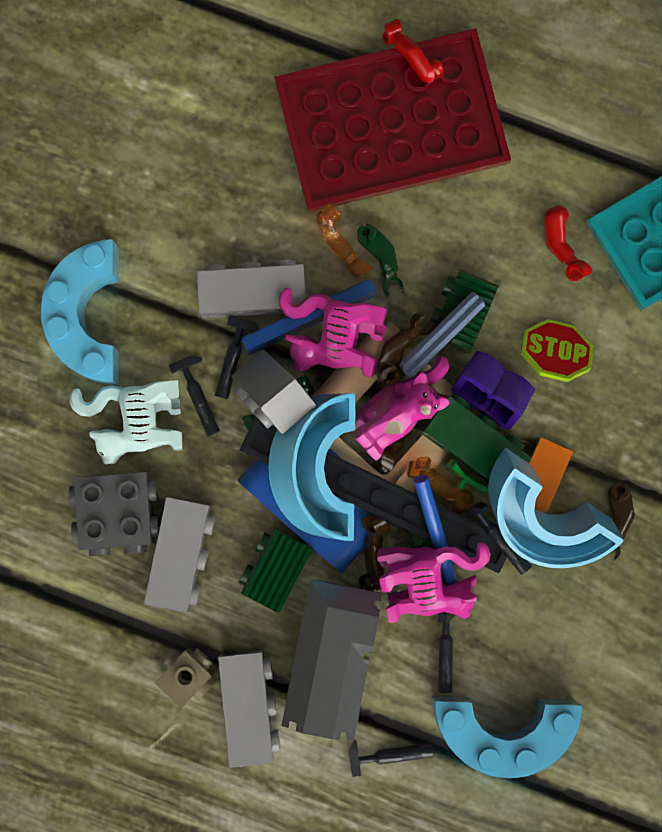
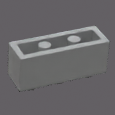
M296 260L276 261L275 266L261 267L259 262H247L240 264L239 269H226V265L215 264L205 266V271H197L199 314L202 319L284 314L279 307L278 300L280 293L285 288L292 289V302L298 305L306 299L304 264L297 265Z
M264 349L231 376L239 385L234 391L245 405L248 406L267 429L274 425L281 434L285 433L317 406L297 380Z
M166 497L144 601L145 605L184 613L190 611L191 605H198L201 585L196 584L198 570H205L209 550L203 549L206 535L212 536L216 520V514H211L212 506Z
M263 649L220 654L218 661L229 768L273 763L274 753L280 752V739L278 730H272L270 716L277 715L275 694H268L267 680L273 679L271 657L264 658Z

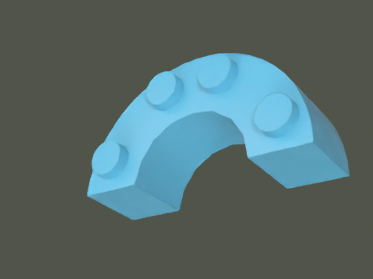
M113 239L84 245L70 253L58 264L50 275L43 292L41 321L50 347L64 364L91 381L104 385L119 386V351L112 345L101 344L93 340L87 331L84 318L87 303L93 294L105 285L119 283V247Z
M355 393L320 394L310 397L317 406L285 433L281 434L278 430L276 431L269 454L270 486L281 512L298 529L314 536L354 541V504L342 502L332 494L326 483L324 464L326 453L333 441L343 433L355 430Z
M507 448L501 452L493 466L489 479V501L505 541L519 556L544 567L572 568L586 565L606 556L624 541L612 518L588 502H584L577 509L564 514H546L536 510V497L543 486L533 466Z
M432 696V707L437 726L455 755L471 768L499 778L529 776L546 769L556 762L571 745L577 733L582 714V705L575 700L538 699L536 713L526 726L516 732L500 734L488 731L478 723L474 716L472 702L468 697Z

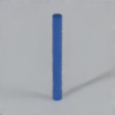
M419 475L414 479V484L433 548L448 547L429 478L427 475ZM446 560L441 565V576L445 586L458 581L451 560Z

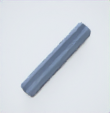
M474 292L470 293L400 362V369L408 377H414L485 306L482 298Z

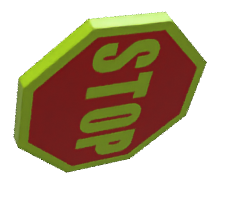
M547 319L525 329L521 355L539 376L569 382L590 371L594 346L576 326Z

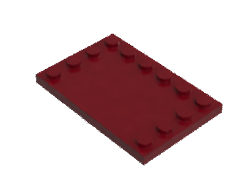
M477 28L416 42L429 62L433 59H438L443 65L444 75L430 83L421 81L406 58L396 48L274 77L308 213L510 164L511 156Z

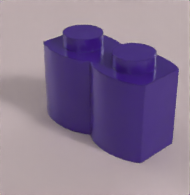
M476 351L451 388V392L466 400L471 408L480 410L483 415L490 418L499 427L510 430L522 416L535 389L522 376L506 371L503 365L494 357L484 352Z

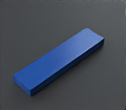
M367 279L330 296V298L349 304L363 303L374 298L376 290L371 279ZM316 308L308 316L298 319H292L287 316L242 337L243 339L241 340L248 355H251L286 339V335H294L324 321V311Z

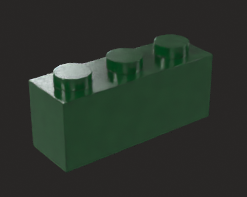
M452 393L451 396L438 394L439 396L446 397L450 401L449 405L437 411L431 419L419 420L414 428L488 484L493 466L505 448L528 463L532 459L522 451L525 447L522 442L509 434L503 437L495 431L498 425L483 414H480L478 417L468 410L470 404L455 393Z

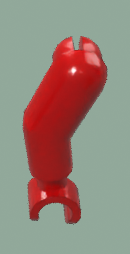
M399 19L384 25L383 43L385 45L394 43V47L406 58L421 81L426 83L434 82L435 79H439L444 75L443 65L438 59H433L429 62L420 47L408 35L401 33L402 27Z
M557 205L549 208L544 214L546 246L561 263L567 265V278L570 281L576 282L584 276L590 275L592 268L587 262L578 260L574 255L575 251L566 242L565 222L568 220L569 213L564 206Z

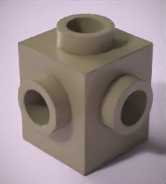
M188 647L182 654L176 649L161 665L166 671L155 684L182 708L192 696L199 700L211 688L213 683L209 678L214 673L210 668L213 662L199 649L193 652ZM183 670L189 671L192 674V679L185 678Z

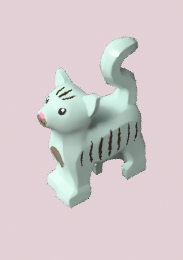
M178 380L155 381L144 386L119 387L111 385L103 387L95 394L91 402L83 400L80 389L72 390L69 396L70 405L73 411L80 416L91 417L101 412L109 400L118 401L120 404L123 418L122 431L103 429L89 432L90 438L95 440L97 453L101 456L104 464H116L118 459L127 452H146L162 445H170L176 451L183 450L182 432L157 427L156 413L159 411H169L171 415L181 414L180 399H178Z

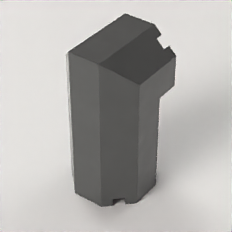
M310 579L281 726L288 728L289 722L292 721L297 723L296 731L303 734L340 740L341 732H346L347 740H354L370 661L369 656L364 655V652L372 653L380 613V609H377L378 606L373 605L374 600L381 601V592Z

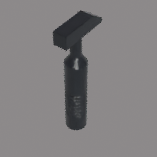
M229 316L227 325L237 329L234 340L228 345L221 376L215 392L216 397L223 399L229 398L233 383L231 376L236 372L242 350L240 341L243 330L252 333L259 330L253 322Z
M189 356L170 364L169 369L172 374L183 371L187 380L186 389L205 433L209 437L220 432L200 384L193 379L189 367L201 363L202 358Z
M480 501L469 507L465 511L468 517L471 519L477 516L484 524L486 534L502 553L506 555V558H508L521 575L526 573L532 565L507 544L498 524L492 523L483 512L489 505Z
M447 612L438 613V622L443 623V633L439 638L438 692L452 693L453 638L450 635V620L456 615Z
M354 740L349 748L352 777L361 776L360 764L375 762L383 765L433 758L432 744L427 743L376 751L373 755L359 757L357 741Z

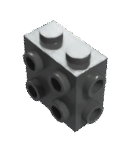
M142 472L74 478V486L69 487V501L71 507H76V522L71 524V535L73 543H78V550L89 549V556L111 555V547H124L125 554L146 552V545L155 544V537L159 535L160 519L159 515H153L152 501H158V487L156 479L151 480L150 473Z

